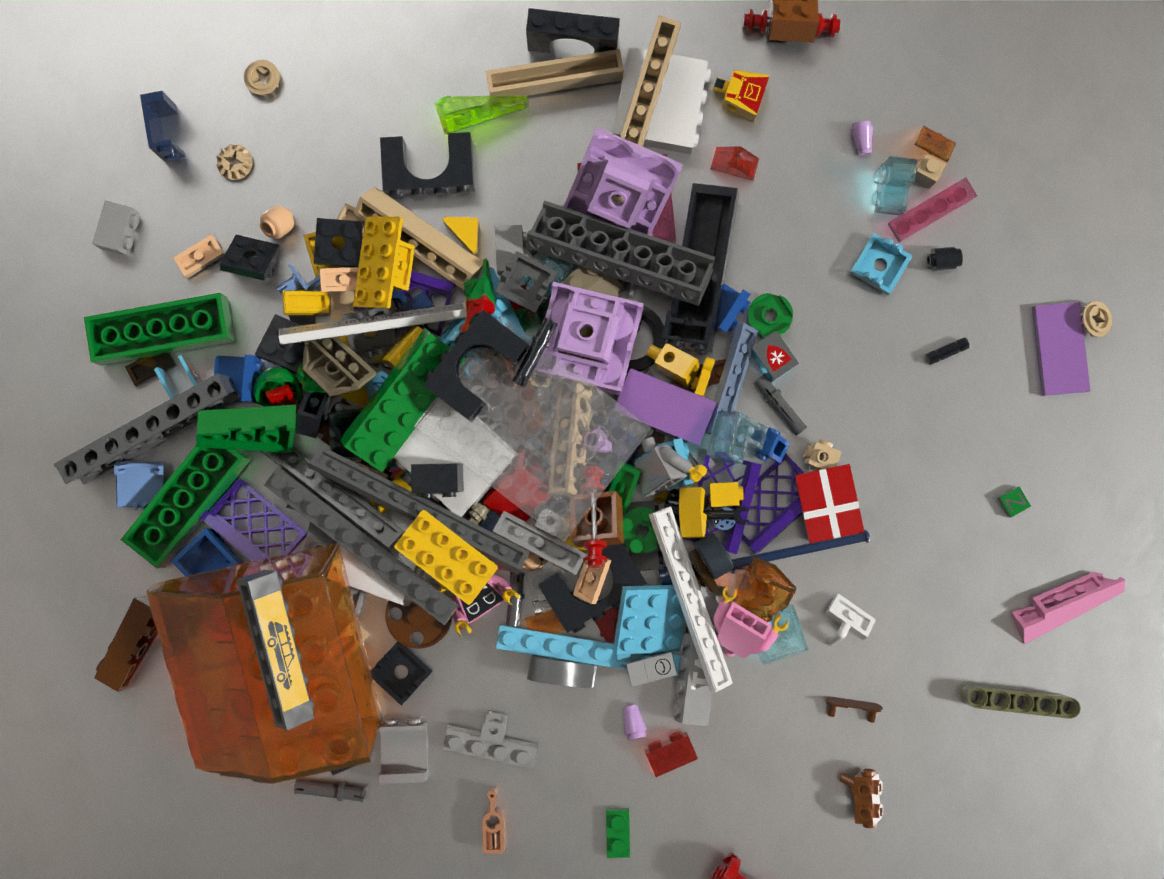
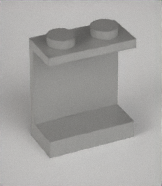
M413 718L407 719V723H397L396 719L384 720L383 724L377 727V732H380L381 745L379 784L423 783L427 781V722H421L420 719Z

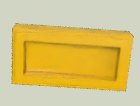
M282 292L283 315L330 314L329 292Z

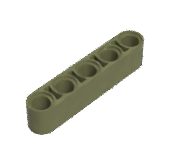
M972 684L964 686L960 693V697L965 704L978 709L1068 719L1077 717L1081 710L1080 704L1076 699L1062 694ZM977 691L978 698L976 701L971 702V693ZM999 693L1001 696L1000 702L994 704L993 698ZM1022 696L1023 704L1017 707L1016 701L1018 697ZM1045 698L1046 706L1040 709V701ZM1068 701L1069 709L1064 712L1063 704Z

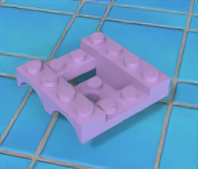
M596 127L564 207L651 235L681 172L682 163ZM615 194L621 195L624 201L616 203L613 201L612 196Z
M553 282L551 298L545 318L553 320V323L556 322L558 326L548 342L550 344L548 349L545 348L532 374L550 379L555 377L621 396L644 303ZM583 327H590L593 330V334L588 338L582 337L579 332ZM561 351H564V352H568V353H572V354H576V355H580V356H584V357H588V358L600 360V361H603L604 364H603V363H599V362H595V361H591V360H587V359H582V358H578V357H574V356L562 354V353H560V352H561Z

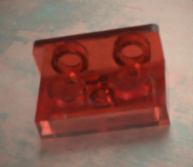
M675 732L669 735V740L662 743L660 740H657L647 745L648 749L644 750L655 777L698 759L687 732Z

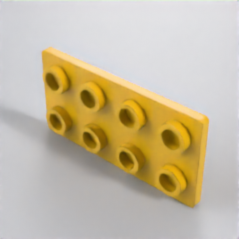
M366 217L353 301L354 307L389 309L393 288L409 291L415 246L400 240L403 224L402 217Z
M425 510L419 513L394 546L396 550L468 605L474 601L498 569L497 565Z

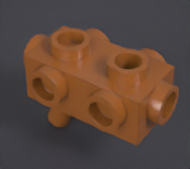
M862 769L854 778L843 773L839 781L851 787V795L854 796L855 823L863 824L864 828H877V822L883 815V806L879 800V795L882 793V781L879 780V773H876L874 769Z

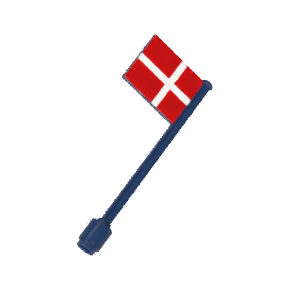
M850 464L794 475L809 540L808 544L731 559L734 565L733 569L865 541L869 543L870 534L867 530H864ZM664 566V569L659 570L661 584L673 585L667 566Z

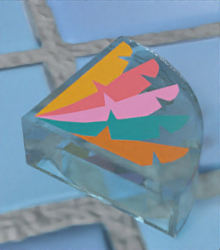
M394 457L387 465V473L391 481L397 477L402 479L408 472V470L404 471L395 463L397 460Z

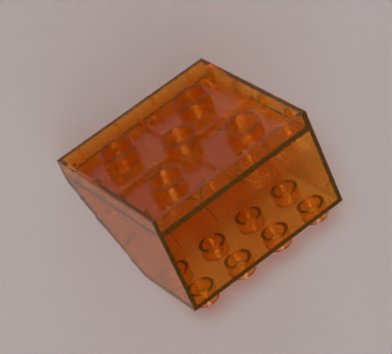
M339 543L154 583L146 591L195 769L219 773L220 776L251 779L254 782L274 784L371 762L383 717ZM264 569L277 571L282 580V595L289 607L287 614L295 630L294 641L296 647L301 653V668L307 677V691L314 703L313 714L315 718L288 731L275 726L237 584V579Z

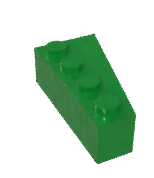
M296 405L198 411L196 447L292 453L296 424Z

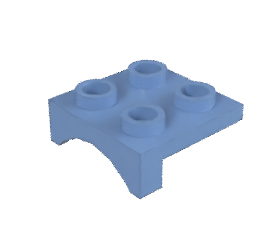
M116 461L114 465V475H116V507H133L134 510L138 508L144 510L165 484L164 462Z

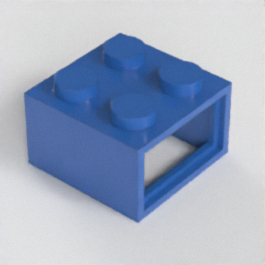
M205 528L171 560L202 595L211 592L244 562L213 528Z

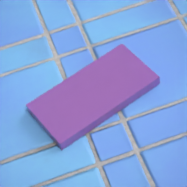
M1080 302L1033 307L1043 396L1090 392L1083 324H1080L1082 322Z
M630 368L621 396H619L613 411L700 446L717 402Z

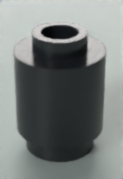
M933 248L927 254V265L931 267L932 271L956 269L962 266L963 254L960 248Z

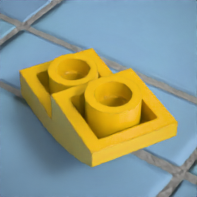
M702 487L680 488L679 519L682 538H705L707 515L703 513L705 489Z

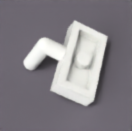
M840 594L834 596L825 614L841 626L835 634L827 639V643L830 646L836 645L846 637L848 631L864 640L868 637L876 619Z

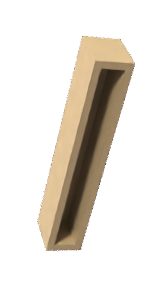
M620 49L487 70L486 76L490 99L493 102L623 80L624 70Z

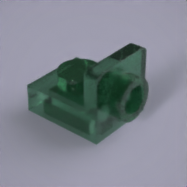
M542 303L536 314L524 307L514 311L524 332L541 326L548 307L545 303Z

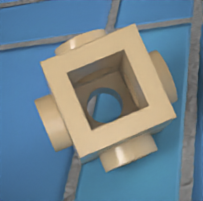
M820 439L819 443L811 442V445L806 446L803 454L805 458L804 463L810 465L809 470L811 471L836 467L842 451L832 448V443Z

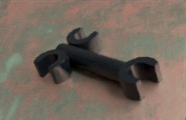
M704 498L703 513L707 515V519L735 520L740 525L749 523V520H744L740 516L742 511H749V507H738L735 511L705 510L708 507V499ZM706 520V531H708L709 524Z

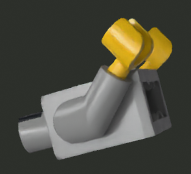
M653 437L641 441L644 454L635 460V467L642 469L638 484L641 486L644 497L655 495L654 501L657 504H662L667 500V496L670 493L667 489L686 478L687 472L690 473L689 477L693 482L700 481L707 473L705 466L698 464L692 467V463L677 454L671 446H657Z

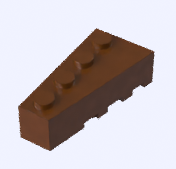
M150 595L135 597L113 641L110 643L105 657L97 665V673L94 678L117 692L125 690L173 608Z

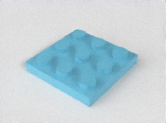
M673 585L622 587L613 647L616 655L680 652L685 617Z

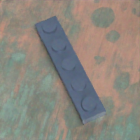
M737 322L714 401L717 403L705 431L723 439L727 437L753 351L752 347L755 345L758 330L745 323Z

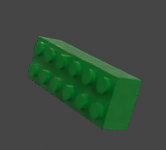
M222 293L84 317L90 361L100 366L235 342L228 297Z
M424 328L340 440L343 446L383 472L439 398L424 386L426 382L424 379L432 369L436 370L441 363L439 360L444 352L450 351L452 348ZM465 358L461 361L459 370L467 361Z
M195 445L120 540L155 568H166L203 521L200 516L205 510L209 512L251 459L240 450L196 447Z

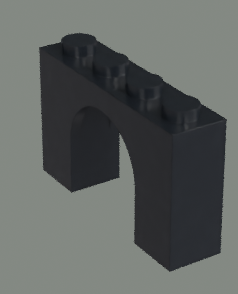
M528 8L526 25L528 51L550 53L551 42L557 39H575L586 42L594 48V53L616 50L618 47L620 18Z
M448 133V165L439 176L432 179H421L408 171L406 143L403 136L380 137L383 192L392 199H401L406 195H411L413 198L425 197V194H434V196L442 197L447 196L448 193L456 192L457 195H468L471 191H475L471 133Z
M484 310L480 314H474L469 321V328L465 333L463 331L459 333L454 341V347L450 351L444 352L439 360L441 362L436 370L432 369L424 379L426 381L424 386L471 423L483 410L486 403L462 384L459 368L463 358L474 349L489 348L499 353L516 367L530 347L528 343Z
M623 544L608 545L602 549V556L612 560L609 568L613 575V586L610 593L596 604H590L576 598L559 572L538 584L567 633L572 630L575 634L586 627L584 622L591 618L593 621L600 619L606 615L604 610L610 606L613 609L619 607L623 586H644L647 584Z

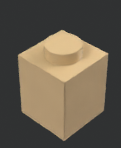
M927 151L919 160L910 179L930 189L939 179L947 162Z

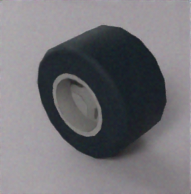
M710 533L705 538L694 542V548L697 550L713 579H717L733 570L734 565L727 551L714 533Z

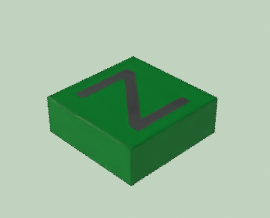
M1020 486L998 497L1009 518L1031 507Z

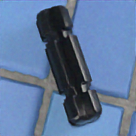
M964 337L957 340L956 343L952 342L936 349V351L927 353L925 357L929 365H932L958 354L959 351L962 352L969 349L970 344L968 339Z

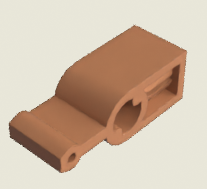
M490 787L487 798L490 800V808L486 810L482 820L483 854L504 853L505 816L504 812L496 807L497 787ZM491 815L499 818L496 824H491L488 821Z

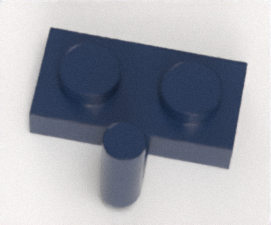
M393 289L392 298L397 299L401 307L392 313L435 307L425 291L408 300L403 291ZM410 326L394 329L398 335H402Z

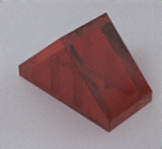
M741 146L716 147L710 169L753 181L759 158Z

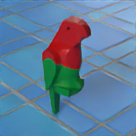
M486 258L483 259V275L480 279L474 278L464 282L466 289L464 294L468 297L466 301L467 317L464 325L460 326V330L464 333L469 328V321L474 314H480L482 310L490 315L495 312L493 282L490 276L489 261Z

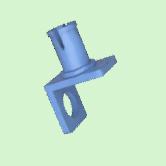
M290 263L288 267L293 272L292 277L276 288L280 291L281 295L283 291H296L300 287L306 291H314L320 287V277L317 276L307 284L297 269Z

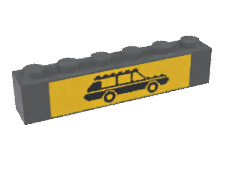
M264 569L237 579V584L275 726L288 731L315 718L313 714L314 703L307 691L306 685H308V680L301 668V653L294 641L295 630L289 621L287 614L289 607L282 595V580L277 571Z

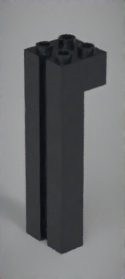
M698 183L692 184L682 246L714 256L715 260L713 273L699 306L673 298L671 311H667L662 338L665 343L683 352L684 349L690 348L693 350V353L699 355H706L707 352L713 353L739 200L738 188Z

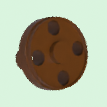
M431 583L432 585H434L437 589H439V590L441 591V588H440L439 586H437V585ZM389 600L386 606L385 620L390 634L396 641L409 648L422 649L435 645L446 636L452 625L453 615L443 625L414 601L409 606H405ZM394 607L399 608L402 612L399 620L391 616V610ZM414 632L422 633L424 637L422 644H417L413 641L412 636Z

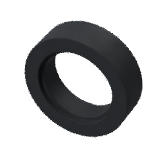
M643 305L641 320L650 327L653 333V343L663 349L665 346V341L662 338L664 325L660 317L652 309ZM647 355L639 359L630 360L627 373H629L630 368L639 372L650 368L655 363V360Z

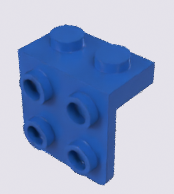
M724 284L716 329L718 334L724 336L727 331L732 333L737 322H739L735 319L738 313L744 314L751 303L747 300L751 295L744 289L739 293Z
M245 355V357L217 356L215 358L214 375L219 373L233 379L232 382L241 397L235 402L256 403L254 386L258 376L263 371L261 358L254 355Z

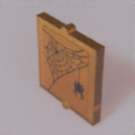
M923 126L914 145L925 150L930 155L948 162L956 143L942 136L941 133Z

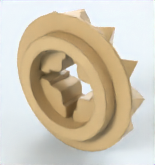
M257 60L246 68L244 82L254 95L258 94L264 97L265 94H273V90L279 87V80L281 79L279 71L270 61ZM257 72L267 76L266 85L259 81L260 78Z
M229 144L226 148H221V152L216 156V166L220 174L227 179L239 180L247 176L251 171L253 164L252 156L246 148L239 144ZM236 156V159L242 164H234L231 168V164L227 159H233Z
M1099 301L1089 302V304L1083 306L1084 311L1080 314L1083 321L1080 324L1085 325L1084 332H1089L1091 337H1102L1108 334L1112 327V316L1108 307ZM1092 316H1095V319L1100 323L1095 324V320L1092 318Z

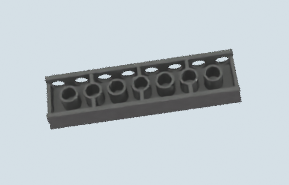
M545 200L531 231L529 230L527 233L526 248L697 306H699L714 270V256Z
M217 373L54 463V466L59 471L65 484L79 479L85 485L114 469L116 461H128L197 423L198 411L222 409L241 397L232 382L233 379Z

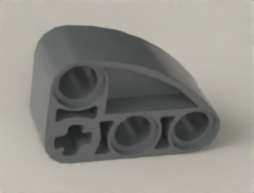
M531 654L527 679L561 686L594 688L598 665Z

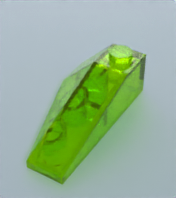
M445 96L434 103L445 135L529 108L527 96Z

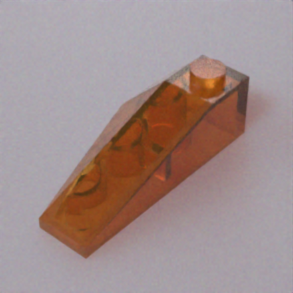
M753 557L739 585L738 595L733 599L732 603L738 604L764 621L769 622L774 614L779 610L782 612L788 606L797 587L775 564Z

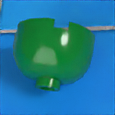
M273 367L263 371L258 376L254 386L256 403L263 407L272 406L266 392L287 384L299 403L302 394L300 382L296 375L282 367Z

